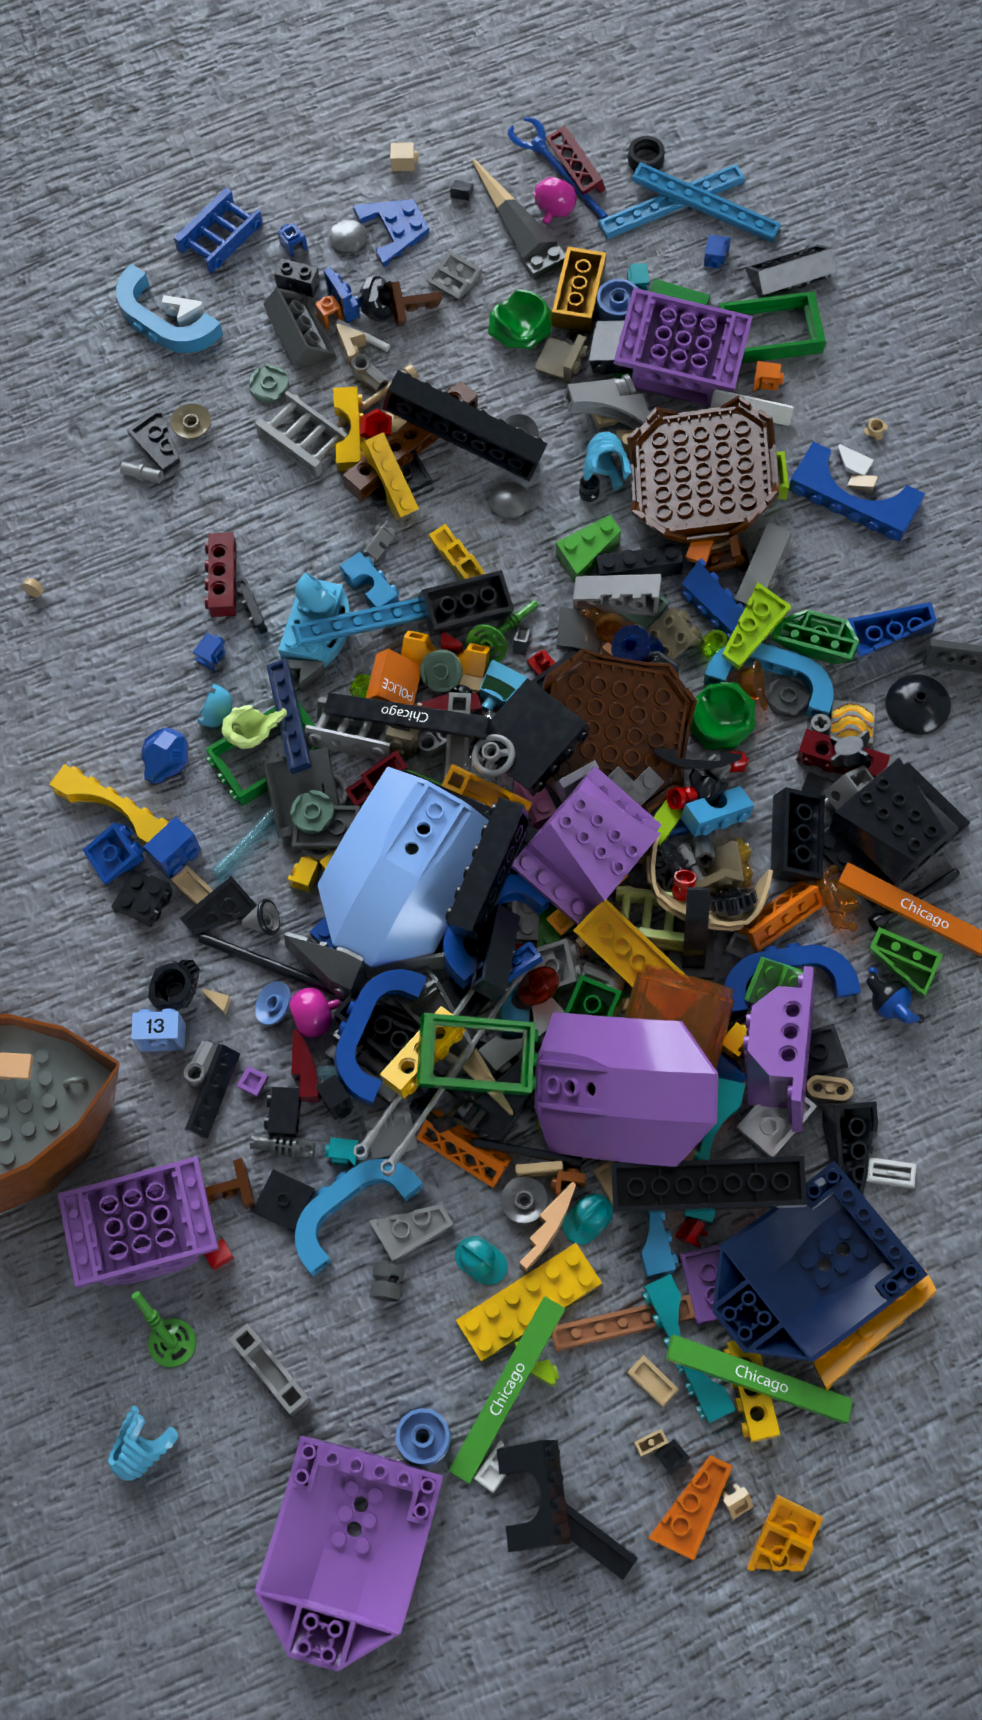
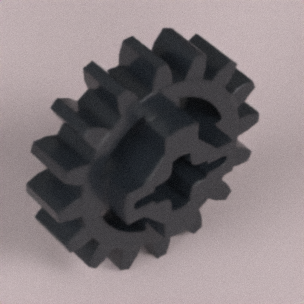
M664 849L661 856L656 854L655 866L660 861L666 860V863L661 867H655V875L662 881L661 888L665 892H672L673 887L670 888V884L674 881V875H670L666 883L665 874L662 873L667 871L669 864H671L672 874L679 871L674 866V861L678 862L683 870L692 871V867H686L689 860H681V852L675 856L673 849H671L669 854H666Z

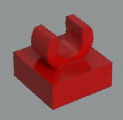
M544 649L527 660V665L537 676L555 664V661Z
M687 1217L675 1238L680 1242L700 1247L701 1244L697 1242V1237L699 1234L707 1237L708 1234L703 1230L705 1224L698 1219Z

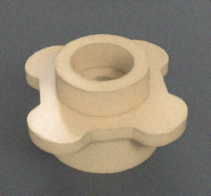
M878 418L870 419L868 427L864 428V434L870 435L876 440H881L883 432L888 428L887 424Z

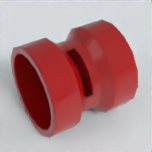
M691 786L671 788L667 793L668 806L673 810L682 809L685 807V804L698 800L697 792Z
M679 870L674 874L672 895L675 899L686 901L687 887H694L696 884L695 873L689 870Z

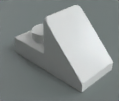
M163 296L162 304L165 314L177 316L179 327L189 326L205 313L202 301Z

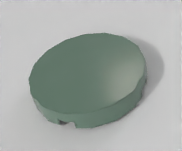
M266 365L265 368L256 369L249 379L250 391L254 398L261 402L271 403L282 399L285 396V392L289 389V380L286 372L274 365Z
M439 649L430 652L424 658L420 666V675L424 684L431 688V690L444 693L452 690V688L460 683L463 676V667L460 659L449 650Z
M307 791L308 793L299 795L292 803L290 810L291 818L297 829L303 833H321L329 828L334 820V804L328 795L321 791Z

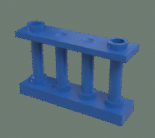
M224 188L174 237L176 248L182 254L191 248L206 258L208 271L212 274L221 267L223 262L247 238L263 224L261 211L257 209L252 215L248 214L234 204L232 191ZM230 210L243 219L244 222L237 228L221 216ZM214 223H217L232 234L226 240H223L210 231L209 228ZM204 235L219 247L211 253L196 243V241Z

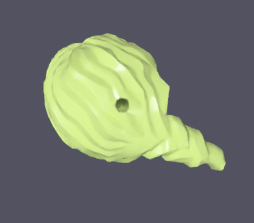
M251 705L240 708L235 707L228 716L223 718V736L229 743L241 749L254 748L269 736L270 729L276 727L277 723L287 715V710L282 708L281 711L264 715L259 710L253 709Z

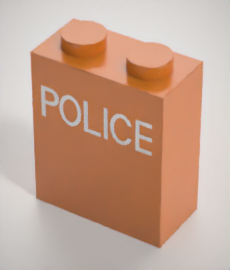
M390 649L377 653L366 698L414 705L421 665Z

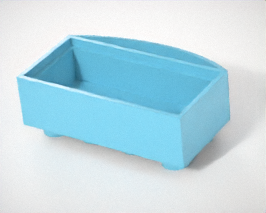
M319 580L326 589L328 588L338 598L335 604L323 613H315L311 610L308 613L298 606L300 601L295 597L278 649L281 660L286 658L287 660L323 661L325 668L335 659L343 648L348 636L338 638L332 648H329L332 640L298 647L292 626L297 623L340 615L342 607L345 608V613H350L343 585Z

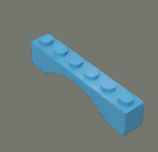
M665 1212L648 1213V1237L641 1253V1260L647 1280L675 1273V1266L678 1265L675 1251L671 1252L669 1243L672 1242L669 1228L665 1229L662 1221L666 1219Z

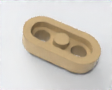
M814 1075L806 1084V1092L809 1097L815 1100L840 1103L847 1102L851 1098L853 1086L844 1078ZM815 1085L820 1086V1087H821V1091H820V1092L814 1091L813 1086H815ZM841 1088L844 1090V1094L839 1095L836 1090Z

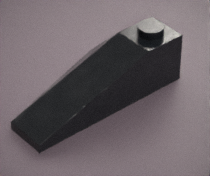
M877 1102L822 1104L823 1129L831 1163L833 1161L836 1162L863 1195L868 1175L869 1155L873 1152V1146H871L874 1133H877L878 1129Z

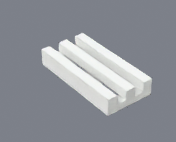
M869 1157L866 1182L912 1189L915 1187L916 1164ZM881 1165L909 1169L911 1172L905 1173L873 1168V1166ZM873 1174L907 1178L910 1181L876 1177Z

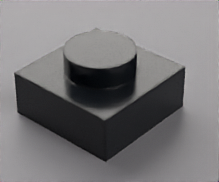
M675 1439L656 1454V1458L671 1475L690 1459Z

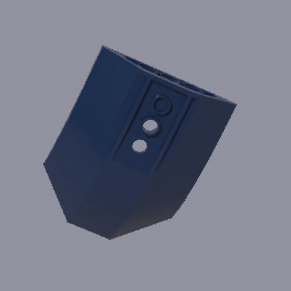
M835 1161L806 1182L807 1205L805 1207L772 1208L722 1244L720 1243L712 1312L743 1352L814 1362L928 1276V1273ZM840 1244H846L850 1248V1253L845 1257H841L837 1254L836 1248ZM821 1258L829 1259L832 1263L830 1270L821 1271L817 1266L818 1261Z

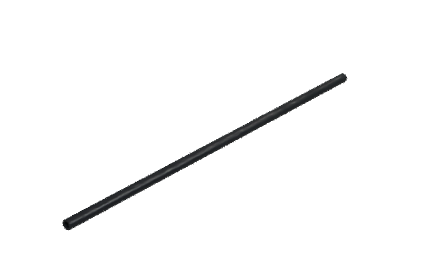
M204 932L200 935L199 943L334 995L312 974ZM357 992L353 999L357 1000L360 993ZM381 1001L375 1004L373 1008L375 1011L420 1029L402 1009ZM479 1040L475 1047L479 1050L486 1042ZM572 1082L571 1088L575 1089L574 1083ZM590 1083L588 1091L592 1096L595 1094L596 1088L594 1084Z

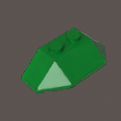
M809 609L792 614L786 618L784 617L775 627L771 636L772 640L788 650L834 665L851 662L860 643L847 619Z

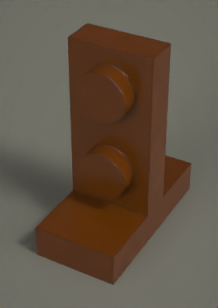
M399 281L391 282L389 286L396 327L404 326L406 323L405 310L413 312L421 307L434 309L442 301L441 292L402 297Z
M738 536L729 538L730 545L711 550L707 564L704 566L710 574L739 566L742 572L747 571L750 565L748 553Z
M242 1158L233 1160L236 1179L205 1187L209 1205L215 1203L216 1199L224 1198V1200L237 1197V1193H241L243 1204L247 1210L255 1206L246 1164Z

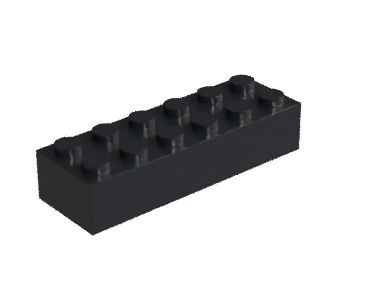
M500 797L497 803H494L490 809L491 817L489 822L484 824L482 828L481 841L473 849L472 862L466 866L463 873V883L457 887L454 895L455 902L452 907L448 908L445 916L446 923L454 935L480 944L531 823L524 805Z

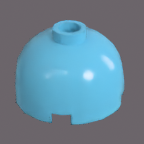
M307 572L301 576L296 584L295 594L300 601L298 606L307 613L309 610L315 613L328 611L338 600L328 588L326 589L319 580Z
M213 683L212 688L215 691L214 693L209 691L200 712L203 718L202 720L198 718L196 723L210 728H217L223 725V718L232 712L233 699L226 689Z

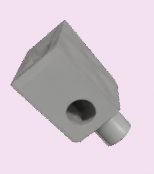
M862 766L845 773L825 790L824 794L827 797L825 799V808L829 811L838 809L874 778L867 768Z

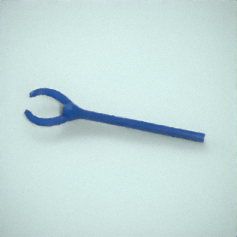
M532 117L523 118V121L532 123L538 132V137H535L531 143L519 139L514 133L513 125L509 126L508 136L513 143L543 155L566 182L574 187L577 194L584 199L600 219L608 217L606 212L600 208L588 193L582 194L567 170L549 152L546 147L545 129L540 121Z

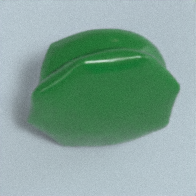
M517 289L506 301L496 304L494 310L490 312L488 334L507 348L532 349L551 334L552 311L547 306L545 300L531 291Z
M737 682L711 683L696 696L697 704L691 721L690 732L707 750L735 749L754 730L755 701Z

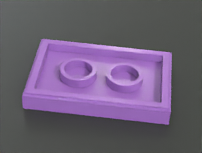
M720 1245L679 1254L696 1317V1325L719 1321L712 1311Z

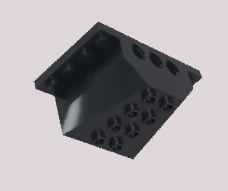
M898 758L834 812L830 827L824 832L823 857L840 874H842L846 864L850 863L898 887L965 830L971 822L909 762L904 765L901 759ZM866 899L873 907H875L876 905H878V904H876V903H874V902H872V901Z

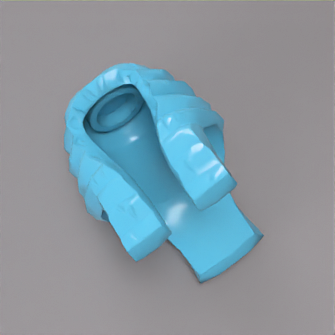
M598 433L590 440L584 462L583 478L584 480H589L594 472L610 476L613 489L618 491L622 487L623 482L621 472L612 461V452L620 458L623 479H627L630 476L631 469L621 440L614 433Z
M132 1406L130 1412L126 1414V1419L122 1422V1428L119 1430L120 1435L116 1438V1443L113 1444V1450L108 1458V1464L112 1472L118 1478L126 1481L140 1478L143 1473L147 1472L148 1467H152L155 1461L160 1460L161 1455L165 1454L168 1448L173 1447L174 1442L178 1438V1433L173 1427H168L160 1437L153 1441L138 1436L146 1421L138 1414L140 1410L137 1406Z

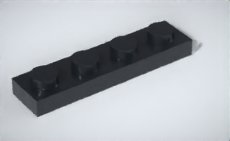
M218 1044L185 1130L201 1138L208 1139L241 1053L223 1044Z

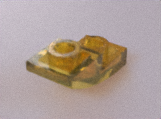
M740 836L736 839L744 876V882L740 883L741 888L750 886L753 877L751 867L747 864L752 852L747 842L744 843Z

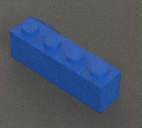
M701 558L682 582L681 596L687 603L690 602L695 607L700 616L706 617L710 621L711 626L716 631L719 630L728 642L745 608L741 603H735V598L728 588L723 589L718 582L719 577L714 572L710 574L704 566L707 563Z
M931 602L848 618L860 641L855 655L860 658L899 639L933 633L937 619Z

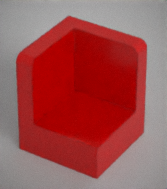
M375 409L360 417V436L370 439L381 433H384L385 437L391 435L392 416L379 409Z

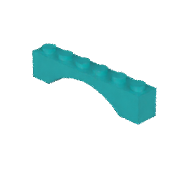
M718 1077L717 1123L700 1141L702 1142L700 1151L695 1150L693 1160H709L714 1137L725 1121L740 1109L746 1084ZM715 1210L685 1211L684 1217L712 1224Z
M671 1274L644 1286L645 1292L642 1293L647 1306L652 1305L656 1313L652 1317L657 1328H663L666 1334L663 1340L667 1349L671 1336H680L678 1317L681 1294ZM674 1363L679 1374L684 1373L688 1381L685 1383L690 1397L695 1396L699 1404L695 1408L701 1420L706 1419L707 1423H710L736 1410L724 1386L714 1382L701 1372Z

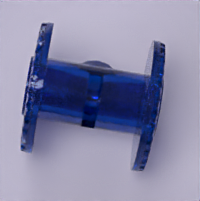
M628 625L620 629L613 637L611 644L613 657L643 662L650 651H660L665 655L662 642L655 636L649 635L648 631L639 625Z

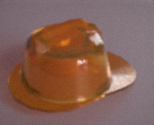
M756 660L754 666L738 672V684L752 699L759 700L763 710H767L763 668L760 661Z

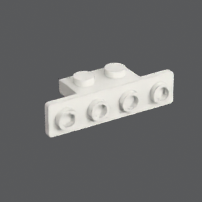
M715 389L711 408L721 407L740 394ZM740 395L749 401L751 406L773 417V423L790 425L793 406Z

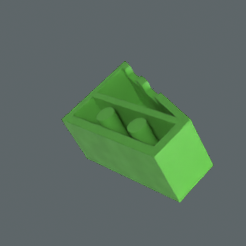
M609 515L556 542V556L574 583L577 576H586L594 570L596 556L611 553L620 544L621 530L612 516Z
M880 927L868 951L869 954L922 1000L926 996L943 956L939 952Z

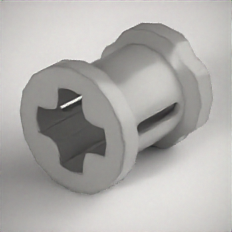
M824 714L815 715L811 720L809 730L827 735L830 719Z
M713 754L708 760L716 761V754ZM728 765L708 771L715 775L719 782H722L730 773L731 766Z

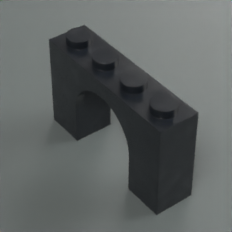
M539 1440L497 1449L499 1475L528 1472L538 1482L541 1492L540 1508L532 1520L526 1523L505 1526L508 1552L528 1551L571 1544L558 1440Z

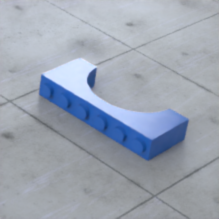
M813 441L790 479L789 490L795 495L811 500L814 504H820L828 508L833 513H839L847 517L852 522H858L871 531H877L888 539L901 542L923 503L925 493L906 485L900 493L884 500H864L852 496L835 483L829 472L828 462L832 450Z

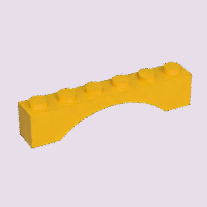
M64 764L49 784L55 794L70 803L95 802L117 810L132 823L137 837L143 846L169 823L164 818L157 819L154 817V814L147 808L143 807L140 809L135 806L136 803L130 798L125 797L123 799L118 796V792L113 788L101 786V783L96 778L84 776L83 772L75 766L69 767Z

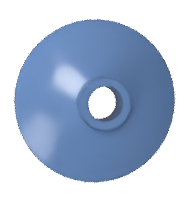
M280 981L271 982L260 992L255 1005V1013L261 1023L265 1025L276 1024L287 1013L291 1001V993L285 983Z

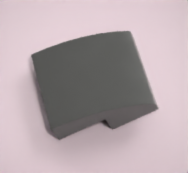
M560 607L556 649H576L579 652L585 648L599 653L602 616L583 610Z

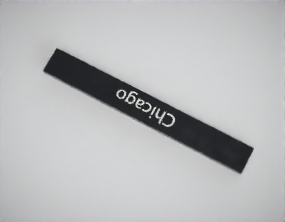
M336 693L328 694L323 713L328 716L486 740L491 723L490 717Z

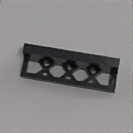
M567 1504L566 1511L570 1528V1540L621 1580H624L638 1558Z

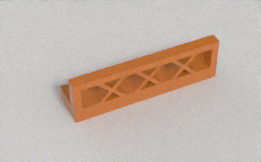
M802 881L798 882L765 905L758 917L754 918L748 925H744L742 929L736 930V932L749 938L753 950L761 951L824 905L818 886Z
M437 1109L432 1112L437 1117L445 1115ZM425 1119L416 1138L492 1188L497 1185L504 1170L513 1160V1157L505 1152L472 1146L471 1139L473 1137H481L460 1125L439 1133ZM428 1128L436 1133V1140L425 1136ZM450 1141L455 1144L457 1152L447 1150L445 1142ZM464 1155H472L475 1158L476 1164L471 1165L466 1162ZM489 1166L497 1171L493 1179L486 1175L484 1167Z

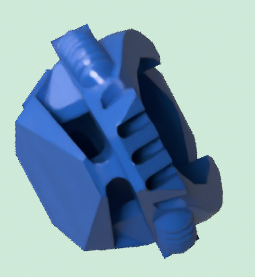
M165 727L144 739L141 758L145 763L144 779L152 784L162 783L166 776L170 777L178 774L185 767V764L188 763V742L186 737L179 731Z

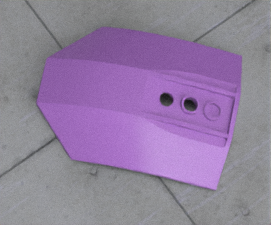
M553 1012L537 1055L535 1069L534 1107L548 1150L559 1154L616 1162L678 1166L717 1123L718 1072L682 1021ZM572 1082L574 1083V1086H575L574 1092L571 1090V1083H572ZM591 1082L596 1088L593 1096L588 1091V1086Z
M300 1436L280 1512L254 1590L288 1657L339 1671L401 1633L433 1520L443 1475L356 1448ZM358 1497L367 1499L368 1508L365 1511H359L355 1507V1501ZM351 1522H358L361 1525L362 1531L359 1536L354 1537L348 1533V1525Z

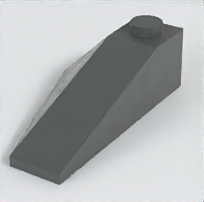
M290 932L285 933V947L335 996L340 999L355 997L365 982L364 957L338 946L337 949H332L325 942L321 941L318 945L313 943L308 937Z

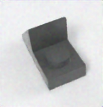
M288 660L292 679L300 677L299 685L301 692L325 675L323 661Z

